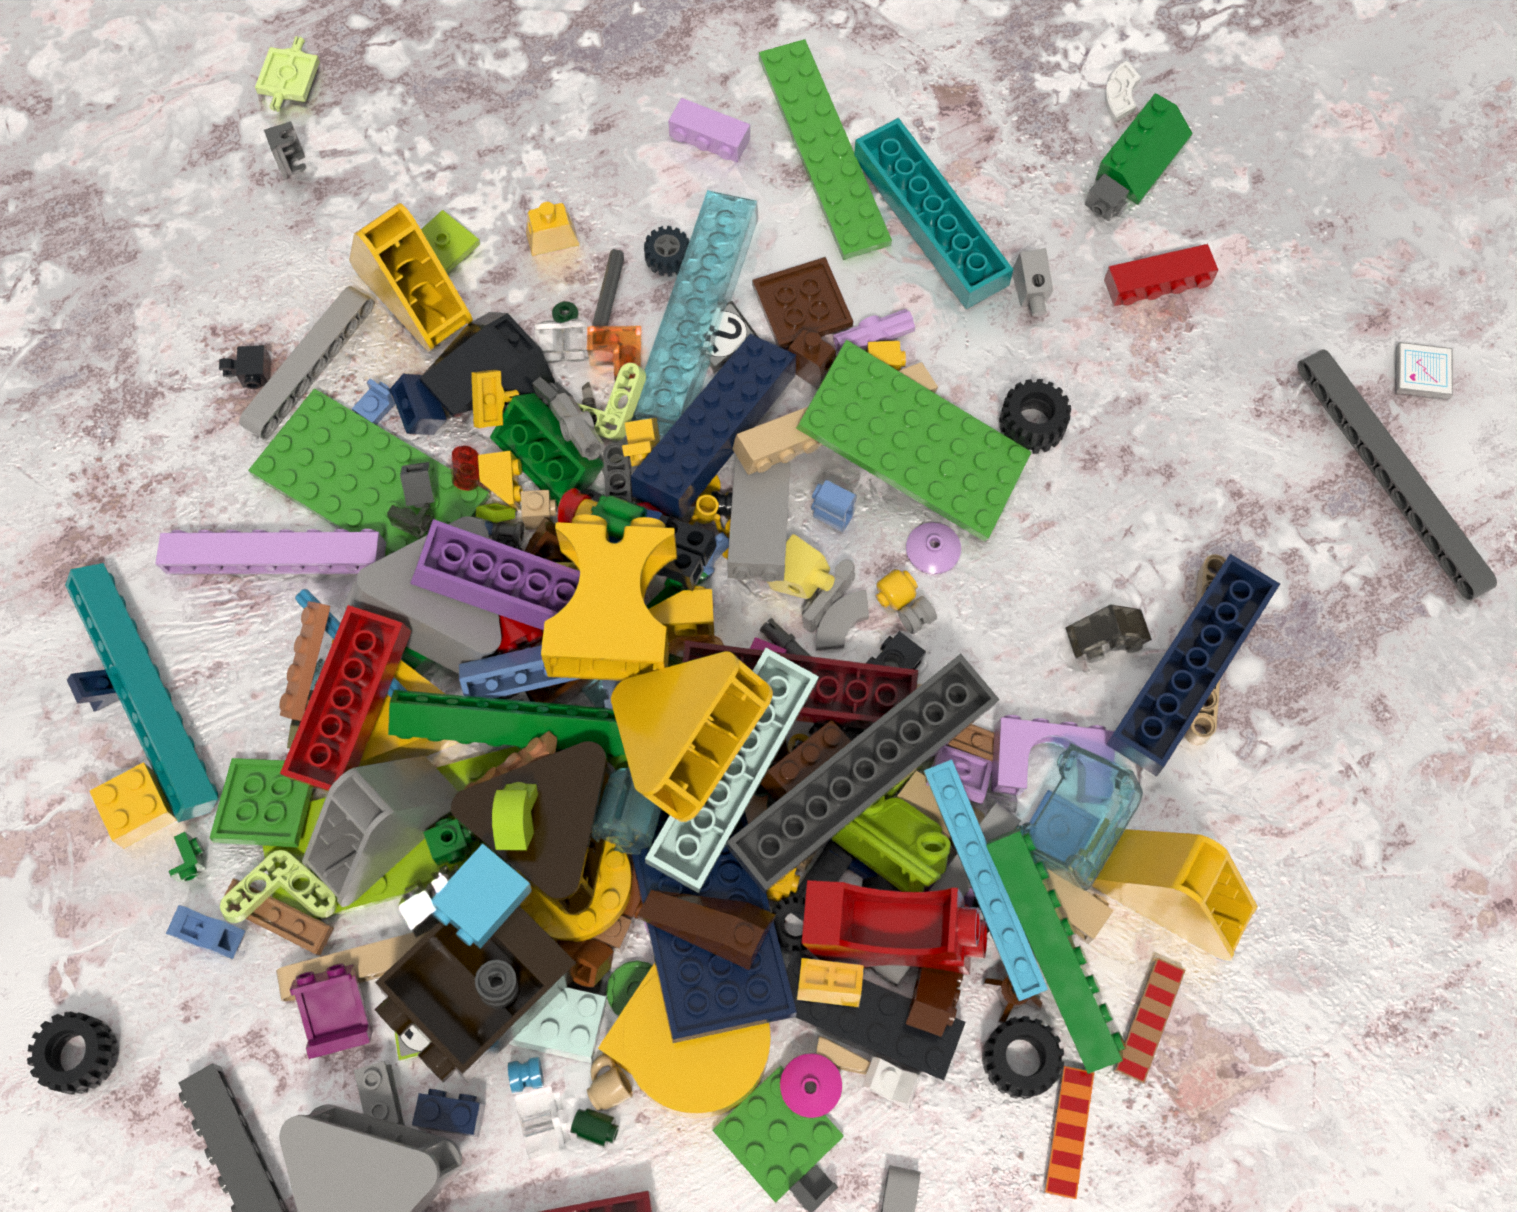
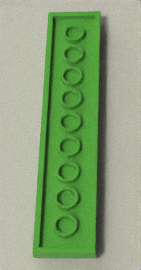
M799 40L759 52V61L842 259L846 260L891 246V236L859 162L854 155L853 148L806 40Z

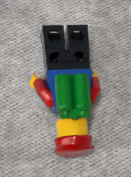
M576 488L568 490L562 496L557 513L559 523H572V519L577 515L590 514L599 516L607 522L610 543L620 542L624 537V528L630 526L633 519L640 517L655 518L665 524V528H674L677 559L663 566L656 575L665 576L682 583L684 588L691 591L694 590L704 571L703 566L706 567L717 547L713 531L670 519L664 512L648 502L633 504L614 496H601L600 500L596 502L589 495L581 494Z

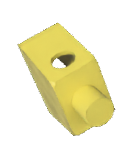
M792 534L786 542L784 581L767 583L770 589L808 599L811 598L817 588L829 591L833 587L835 578L829 574L830 567L824 555L798 536Z

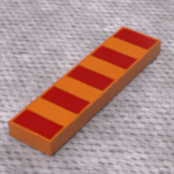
M1064 1066L1062 1069L1044 1193L1074 1200L1077 1199L1095 1072L1088 1074L1086 1070Z

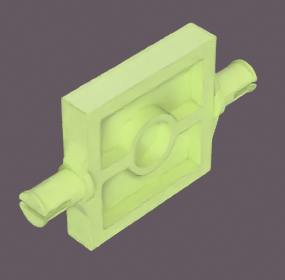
M298 36L294 37L291 48H269L255 86L257 94L273 97L269 108L273 111L279 112L285 99L306 102L320 61L318 55L306 54L301 51L305 40L300 36L299 38Z

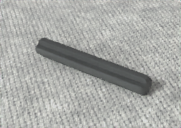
M612 249L609 254L590 332V340L593 343L601 344L605 339L624 260V253L621 250Z

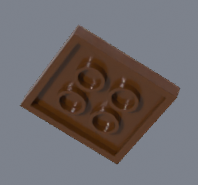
M826 257L752 280L753 289L778 347L788 348L803 330L816 332L822 337L853 327L854 321Z

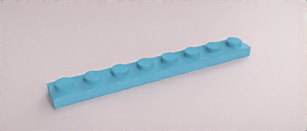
M949 760L924 770L927 782L1018 1001L1048 990L1015 909L986 847L987 842L953 761Z

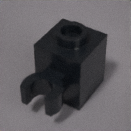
M264 345L238 346L237 360L229 358L219 359V370H223V377L237 376L243 388L259 389L264 387L270 379L271 357Z

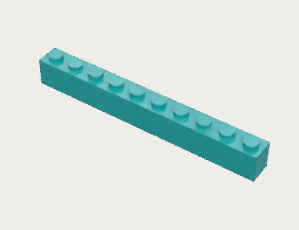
M104 563L70 569L65 583L66 589L177 822L211 813L218 801L217 788L208 779L206 766L203 760L198 758L194 750V741L190 735H187L183 727L181 714L175 711L172 705L171 694L167 688H164L160 680L159 669L152 663L148 655V647L144 641H141L137 633L136 622L133 618H130L126 610L125 599L117 592L113 575L108 573Z

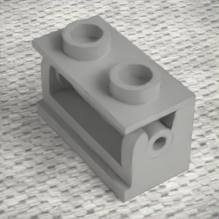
M381 1061L354 1070L363 1113L405 1126L392 1065H386L385 1061Z

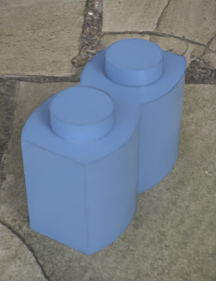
M825 480L823 485L820 483L817 485L812 495V499H814L811 510L814 511L813 518L844 533L854 515L857 495Z

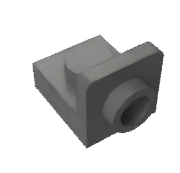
M539 377L532 383L536 396L550 410V402L555 399L556 395L566 393L568 396H572L558 382L554 384L550 382L548 384Z

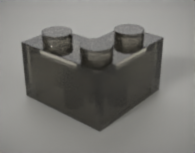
M1112 604L1065 627L1075 658L1088 660L1089 663L1105 658L1104 654L1110 651L1137 652L1143 648V644L1152 640L1141 609Z
M447 864L443 865L431 873L432 878L422 883L419 879L404 888L405 892L402 894L398 907L416 938L431 930L440 922L432 914L435 909L430 900L459 870L456 864L450 868Z

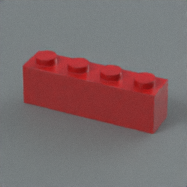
M1204 244L1109 266L1104 282L1113 306L1122 304L1128 306L1139 300H1154L1165 294H1180L1187 289L1208 287L1213 283L1218 267L1209 245Z

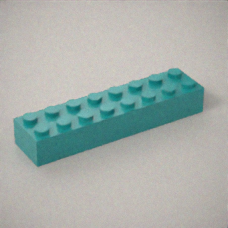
M899 117L855 140L854 155L860 167L965 309L1010 286L1014 269Z

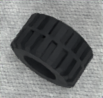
M1028 379L1025 380L1024 385L1019 382L1015 385L1014 389L1011 388L1007 397H1005L999 417V422H1001L1000 431L1005 432L1004 435L1017 444L1032 450L1033 454H1039L1040 449L1047 452L1050 451L1051 446L1055 448L1059 441L1063 439L1071 418V405H1068V396H1062L1063 390L1060 387L1055 389L1053 387L1054 383L1049 381L1048 384H1045L1043 379H1037L1036 382ZM1035 409L1045 414L1049 421L1041 424L1032 423L1024 418L1021 412Z
M72 1011L64 1012V1016L60 1014L52 1016L51 1023L44 1021L40 1025L43 1030L40 1033L34 1032L31 1038L36 1040L34 1045H28L27 1050L32 1053V1057L27 1058V1064L34 1067L30 1073L33 1077L39 1078L37 1082L40 1085L48 1087L50 1090L75 1095V1093H87L88 1088L96 1089L100 1086L98 1081L100 1079L107 1080L110 1076L107 1073L108 1068H114L116 1061H112V1056L118 1055V1048L112 1046L117 1040L115 1035L109 1033L111 1028L108 1025L103 1024V1021L92 1016ZM82 1036L86 1047L84 1057L75 1068L65 1071L61 1064L62 1049L72 1038Z
M1022 1016L1018 1019L1016 1017L1010 1018L1008 1021L1000 1024L985 1042V1051L982 1054V1061H985L983 1068L985 1074L988 1073L991 1078L989 1079L990 1083L998 1086V1091L1002 1094H1010V1097L1015 1099L1018 1097L1030 1099L1050 1089L1061 1076L1059 1073L1064 1067V1062L1062 1061L1064 1048L1059 1047L1058 1043L1061 1042L1059 1036L1055 1037L1051 1033L1053 1029L1049 1025L1046 1027L1042 1025V1020L1037 1018L1030 1020V1016ZM1024 1040L1036 1048L1040 1058V1065L1033 1075L1022 1076L1010 1068L1006 1060V1049L1011 1042Z

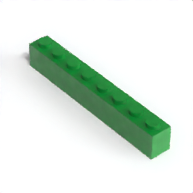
M394 690L389 702L388 735H394L401 739L418 737L426 738L433 742L453 740L461 744L477 742L486 743L493 747L512 745L524 749L531 740L540 738L549 731L557 738L556 752L582 742L591 741L599 744L608 756L618 757L626 755L614 711L609 708Z
M1019 827L988 840L986 847L1087 1073L1090 1074L1123 1061L1122 1050L1126 1049L1124 1040L1120 1032L1114 1033L1110 1021L1113 1020L1111 1011L1107 1003L1101 1004L1097 993L1100 992L1098 982L1094 974L1088 975L1084 964L1088 963L1082 947H1076L1071 936L1075 932L1069 918H1063L1058 907H1061L1062 903L1056 889L1050 890L1046 879L1049 878V874L1042 860L1038 862L1033 850L1037 848L1031 833H1025L1023 828Z

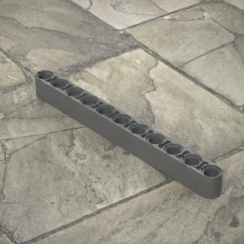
M1321 349L1300 360L1297 367L1303 380L1461 595L1471 601L1497 586V579L1492 570L1327 350Z

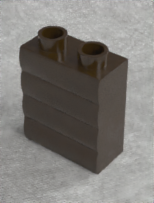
M520 906L513 911L481 948L475 943H472L471 946L464 943L456 935L458 929L450 922L447 926L439 922L375 982L386 999L374 1010L399 1037L412 1026L422 1034L429 1044L417 1056L443 1083L455 1071L467 1083L470 1082L578 975L576 962ZM488 961H505L512 966L516 973L519 992L515 1001L506 1008L494 1009L488 1007L482 1002L475 986L476 973Z

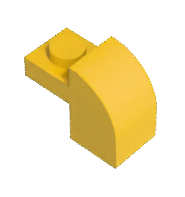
M657 418L625 423L628 445H622L624 457L630 456L631 466H639L660 442Z

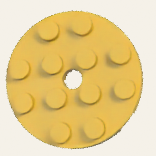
M607 833L592 904L585 912L579 915L564 914L532 886V891L519 906L554 941L574 940V942L593 938L610 928L626 909L631 896L630 891L633 878L628 857L619 842Z

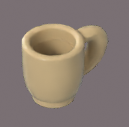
M608 1055L598 1056L591 1065L592 1083L587 1088V1094L595 1109L600 1111L601 1109L613 1108L633 1096V1091L623 1071L615 1066L614 1060ZM603 1067H610L609 1071L597 1078L598 1072Z

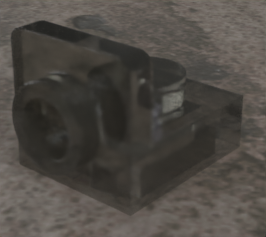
M426 503L418 515L407 507H402L401 509L394 505L387 512L392 526L421 539L425 531H429L433 519L435 520L431 506Z

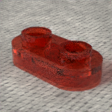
M463 445L454 448L450 460L453 485L466 491L476 489L480 481L479 454L470 446Z

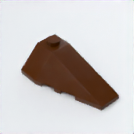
M651 890L637 918L750 970L776 915L749 902Z

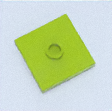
M444 210L439 212L421 229L447 274L480 245V240Z

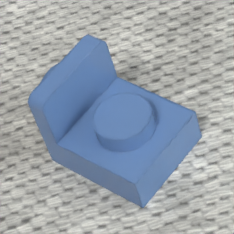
M369 379L367 381L369 390L354 405L352 410L377 425L395 403L390 388L383 382L376 383L374 380Z

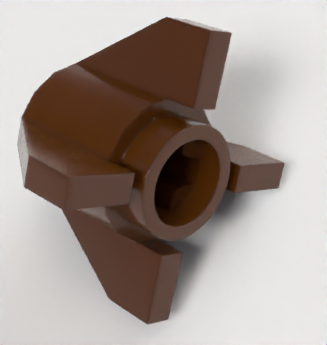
M1008 976L1004 980L986 978L983 982V986L997 991L998 999L1004 1006L998 1020L1000 1023L1006 1022L1012 1009H1018L1024 1004L1038 1010L1042 1006L1043 1002L1035 995L1018 1001L1016 995L1011 990L1012 985Z

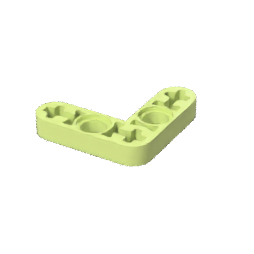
M627 363L621 367L605 411L577 403L582 412L588 411L591 416L596 414L597 422L594 425V429L599 437L612 441H619L625 437V423L631 422L646 381V372L638 365ZM630 374H636L635 378L629 379ZM625 386L629 389L631 388V391L625 390ZM627 395L628 402L626 406L619 409L618 402L620 398ZM606 423L614 426L617 425L616 430L606 428Z
M278 850L265 858L223 897L220 902V911L226 921L230 923L241 922L280 886L318 918L331 916L336 910L337 902L334 893L290 853ZM277 861L281 864L285 862L286 868L284 870L282 868L276 869L275 863ZM271 874L273 875V881L269 877ZM298 878L309 879L310 884L305 890L299 891L293 888V883ZM256 880H263L266 882V888L262 892L253 893L249 890L251 883ZM314 891L321 900H328L329 905L327 907L323 905L318 907L315 897L312 896ZM245 892L248 899L252 901L248 902L247 898L243 899L241 893ZM232 903L234 905L239 904L241 910L238 912L232 910L230 912L229 905Z

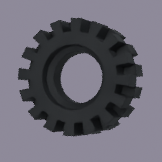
M792 896L781 900L774 906L771 912L776 915L773 922L779 945L788 951H803L807 949L802 944V935L793 936L786 931L784 921L788 914L800 912L804 915L806 898Z

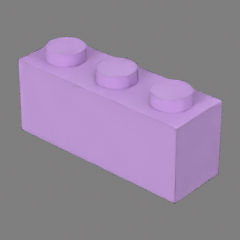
M684 98L680 99L668 120L669 136L679 142L694 145L702 151L707 150L717 154L725 160L730 159L738 163L750 141V124Z

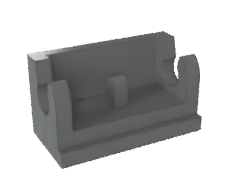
M289 121L264 129L283 179H289L288 176L303 172L306 169L305 164L292 165L294 161L305 158L292 122Z

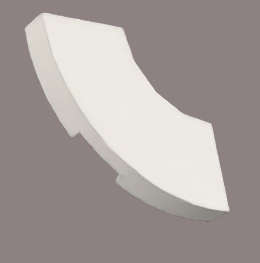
M1127 60L1122 62L1113 71L1105 92L1106 107L1114 122L1135 112L1137 107L1132 98V90L1140 83L1141 76Z

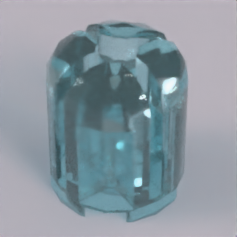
M620 768L613 771L610 775L595 819L592 837L598 843L600 838L615 844V851L640 855L641 849L648 848L650 851L662 809L635 789L629 768Z

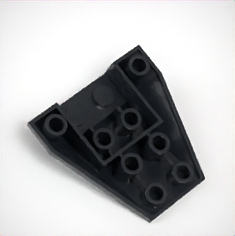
M488 312L468 324L420 377V382L453 418L473 413L471 372L499 370L501 371V385L504 392L517 390L519 395L535 394L532 383L539 377L548 384L550 382L556 383L542 349L508 313Z

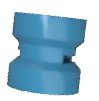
M539 1057L529 1058L524 1064L518 1061L508 1062V1076L513 1094L522 1092L525 1087H531L534 1090L544 1088L543 1071Z

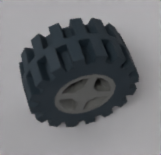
M663 226L658 227L659 231L652 230L651 236L647 235L646 242H644L646 264L648 268L651 267L652 272L656 273L659 271L660 276H664V273H667L668 277H671L674 272L678 275L681 273L680 269L685 270L687 264L690 263L691 248L689 238H687L684 231L680 233V229L677 227L672 230V226H667V229H663Z

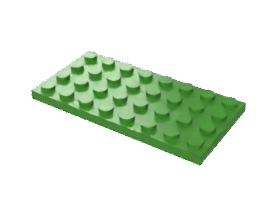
M848 340L841 347L796 427L799 431L984 542L989 539L1032 453Z
M315 388L248 470L253 477L338 529L348 530L349 532H361L363 529H372L379 532L386 542L385 557L425 537L428 534L433 519L450 524L461 517L469 516L475 518L476 507L485 505L490 498L489 492ZM430 462L436 491L435 501L422 508H416L414 505L406 506L400 478L402 466Z

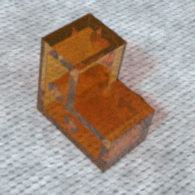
M587 326V353L590 366L614 365L615 381L624 364L634 363L643 368L641 326ZM630 374L629 379H634L636 374Z

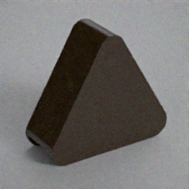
M586 741L459 791L451 802V812L472 837L479 843L484 844L526 879L535 890L561 912L567 915H579L590 907L594 898L619 777L615 768L607 762V755L603 748L595 742ZM515 782L537 784L538 796L531 810L534 834L527 850H496L492 828V809L496 791L504 790L506 784Z

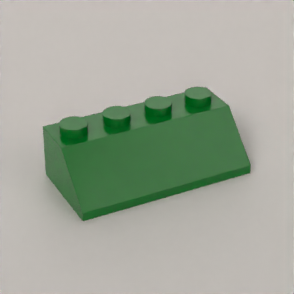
M1155 93L1103 158L1095 180L1098 181L1106 174L1128 189L1127 199L1139 205L1193 134L1178 106Z
M534 393L513 396L503 413V425L496 426L490 435L493 442L503 452L511 451L517 459H520L522 471L541 490H549L551 500L556 499L557 507L562 496L568 490L576 488L582 491L589 488L604 467L603 462L599 458L588 460V458L582 457L573 442L564 439L559 421L553 412Z

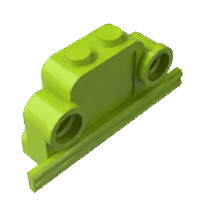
M883 796L832 838L834 842L902 892H923L924 886L928 887L939 880L941 874L947 868L950 841L942 834L941 826L900 798H889L885 801V796Z

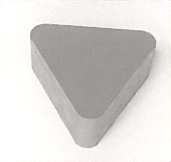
M461 517L448 524L489 539L486 526L474 517ZM427 535L362 568L345 599V611L347 606L350 605L404 623L411 630L406 647L458 674L459 664L487 658L488 655L498 649L501 643L498 614L410 584Z
M424 755L352 768L341 775L330 787L302 863L306 868H311L338 898L337 902L342 907L348 906L363 895L425 839L423 832L434 828L437 822L447 819L452 814L451 802L458 791Z
M331 1104L321 1105L308 1115H296L289 1118L282 1125L279 1134L298 1212H423L459 1172L462 1165L461 1151L457 1144L450 1139Z

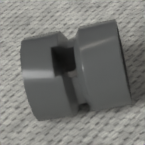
M501 960L488 961L476 973L475 986L482 1002L488 1007L494 1009L506 1008L517 998L519 992L517 976L512 966L507 962Z

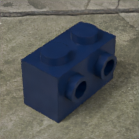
M403 373L390 388L406 434L434 435L447 421L445 412L439 401L420 382L422 375Z
M429 1089L428 1094H418L412 1122L413 1126L479 1138L485 1105L477 1102V1096L459 1094L458 1099L447 1098L446 1091Z

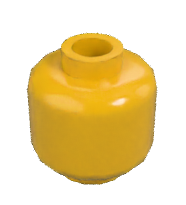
M894 569L877 582L876 588L879 593L875 597L883 608L886 609L889 606L891 609L899 611L916 598L918 585L908 571Z

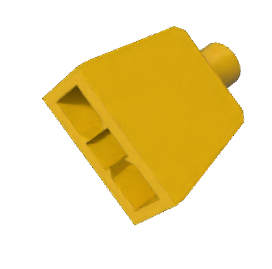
M543 202L539 208L527 212L526 236L532 256L579 246L573 220L563 203L553 205L551 202Z

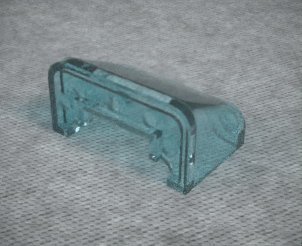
M1070 743L1067 750L1063 751L1057 760V767H1059V774L1062 778L1034 824L1025 822L1022 825H1018L1015 829L1022 827L1025 833H1031L1037 848L1033 852L1038 862L1042 860L1047 869L1074 886L1086 891L1095 882L1142 800L1143 790L1133 770Z

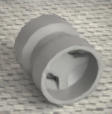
M924 596L914 600L911 607L905 606L898 611L902 624L911 634L920 631L923 624H930L937 619L935 609Z

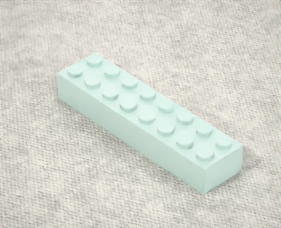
M765 648L753 672L772 687L773 696L769 706L700 812L693 819L686 822H679L670 815L645 858L646 864L697 893L700 892L818 680L817 675L768 648Z

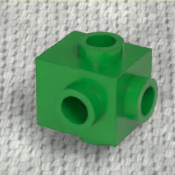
M448 818L441 820L435 824L434 828L423 832L432 859L438 866L447 862L449 864L458 863L466 858V854L471 853L469 843L473 842V838L457 819L452 820Z

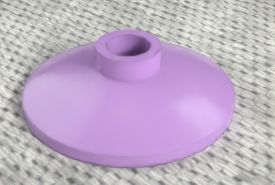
M930 522L916 527L910 533L906 543V553L911 564L919 571L933 575L942 574L951 570L958 562L961 554V543L957 534L951 528L941 523ZM935 541L939 543V547H931L930 542Z

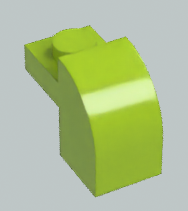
M515 782L506 784L504 790L496 791L492 809V828L496 850H527L534 834L531 810L538 796L537 784Z

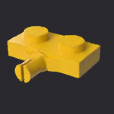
M499 370L471 372L474 427L486 428L503 425L502 411L504 403L511 402L513 396L519 395L518 391L504 392L501 385V371Z

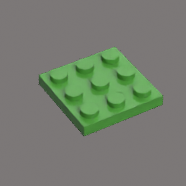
M232 758L209 838L213 843L298 847L313 787L281 775L280 772L285 760Z
M782 1066L777 1068L712 1130L775 1203L844 1137L826 1115L815 1118L803 1117L793 1112L786 1105L780 1090V1080L784 1071Z

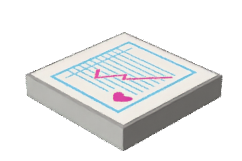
M1399 342L1396 346V393L1450 399L1453 396V348Z

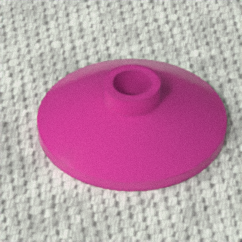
M814 1053L803 1054L791 1060L785 1067L780 1080L781 1095L786 1105L796 1114L808 1118L820 1117L829 1113L837 1105L842 1093V1078L836 1065L828 1058ZM813 1081L817 1086L816 1091L812 1093L807 1092L805 1089L806 1082Z

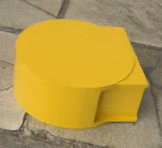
M654 963L598 1049L604 1055L610 1056L616 1065L630 1073L643 1093L658 1107L685 1118H710L722 1115L736 1108L759 1085L769 1060L770 1025L765 1023L672 1043Z

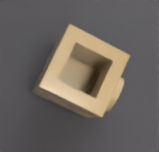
M549 490L521 491V516L525 530L537 529L544 518L553 522V516H557L556 499L551 500Z

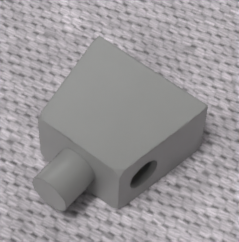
M1042 248L1020 252L1013 266L1012 274L1020 306H1030L1032 316L1034 317L1045 315L1048 313L1046 303L1053 292L1047 250Z

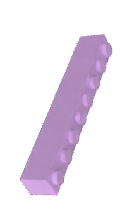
M257 529L245 533L237 530H226L225 533H214L210 530L187 533L182 530H173L171 533H160L155 564L165 574H358L362 568L385 557L386 542L379 532L372 529H363L361 532H349L344 529H336L334 532H322L316 529H309L306 532H294L288 529H283L279 532H267Z

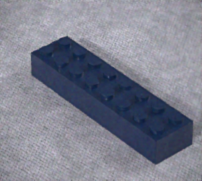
M749 334L631 475L632 497L642 502H648L660 511L680 520L733 455L734 451L732 448L736 435L754 428L795 378L796 354L753 334Z
M1229 554L1106 745L1157 777L1268 605L1280 583L1234 555Z

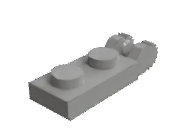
M849 559L842 560L835 567L833 587L829 591L820 589L819 595L814 602L810 601L802 611L803 627L811 633L817 629L826 611L846 593V590L854 581L855 565Z

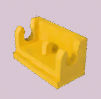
M802 958L797 1000L859 1007L864 965Z

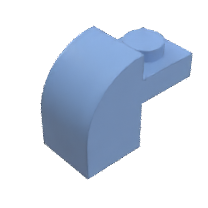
M178 905L166 934L199 949L233 959L245 930L225 921L205 916L185 906Z

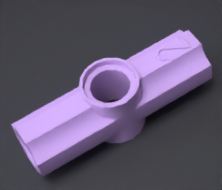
M907 309L882 318L873 315L862 320L857 327L833 335V341L837 353H839L846 340L865 350L867 349L868 342L890 341L915 332L913 317Z

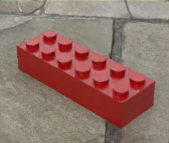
M350 605L347 606L280 772L281 775L328 792L341 775L359 766L411 634V630L404 623Z

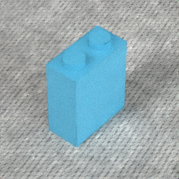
M482 844L430 900L435 909L432 914L445 926L449 922L458 929L456 935L468 946L475 943L481 948L532 891L531 886L526 879Z

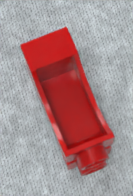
M807 880L802 944L819 960L864 965V968L888 965L915 966L970 975L971 958H985L987 923L980 920L979 908L965 905L964 897L960 890L954 887L930 892H899L871 889L845 882Z

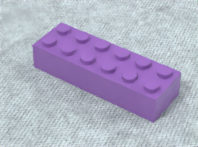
M433 519L410 584L544 630L545 621L559 613L573 597L579 583L580 571Z

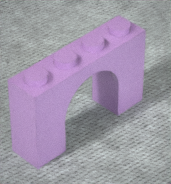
M1005 715L994 725L991 792L1021 795L1027 789L1028 757L1031 748L1041 743H1052L1067 750L1076 763L1078 773L1077 802L1105 806L1114 799L1115 750L1106 745L1114 731L1106 730V727L1100 725H1092L1086 728L1078 727V724L1074 722L1053 724L1043 718L1029 721L1021 720V717L1017 715Z

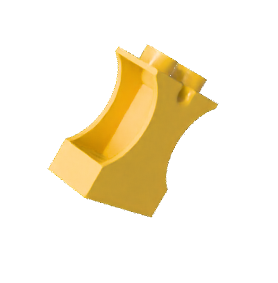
M583 514L575 516L572 519V523L556 522L555 529L561 553L577 566L580 571V578L577 589L569 603L559 613L544 623L541 657L547 676L622 681L630 677L667 668L669 659L667 629L649 612L644 603V598L649 583L663 566L677 559L675 529L665 528V524L658 519L640 517L633 519L630 526L624 528V537L620 542L610 543L607 522L599 516Z

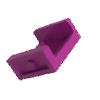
M343 963L328 967L325 972L314 974L312 971L305 972L293 980L289 990L291 996L295 995L308 1040L306 1051L309 1059L370 1043L373 1031L354 964L345 966Z

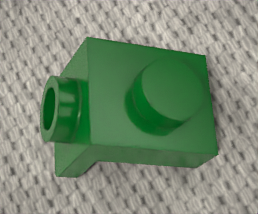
M183 832L174 836L184 863L168 871L170 877L177 882L194 880L199 876V872L206 869L201 857L204 849L197 837L192 838L189 834Z

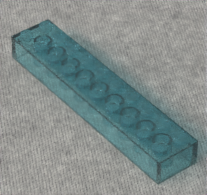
M707 190L644 370L646 372V381L631 422L657 418L659 435L665 436L700 394L711 362L714 344L725 308L732 300L759 219L756 200Z

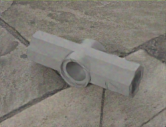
M566 393L556 395L555 399L550 402L551 411L560 423L564 439L572 441L582 457H586L588 460L597 459L604 451V443L594 429L590 413L588 411L582 412L572 396H568Z

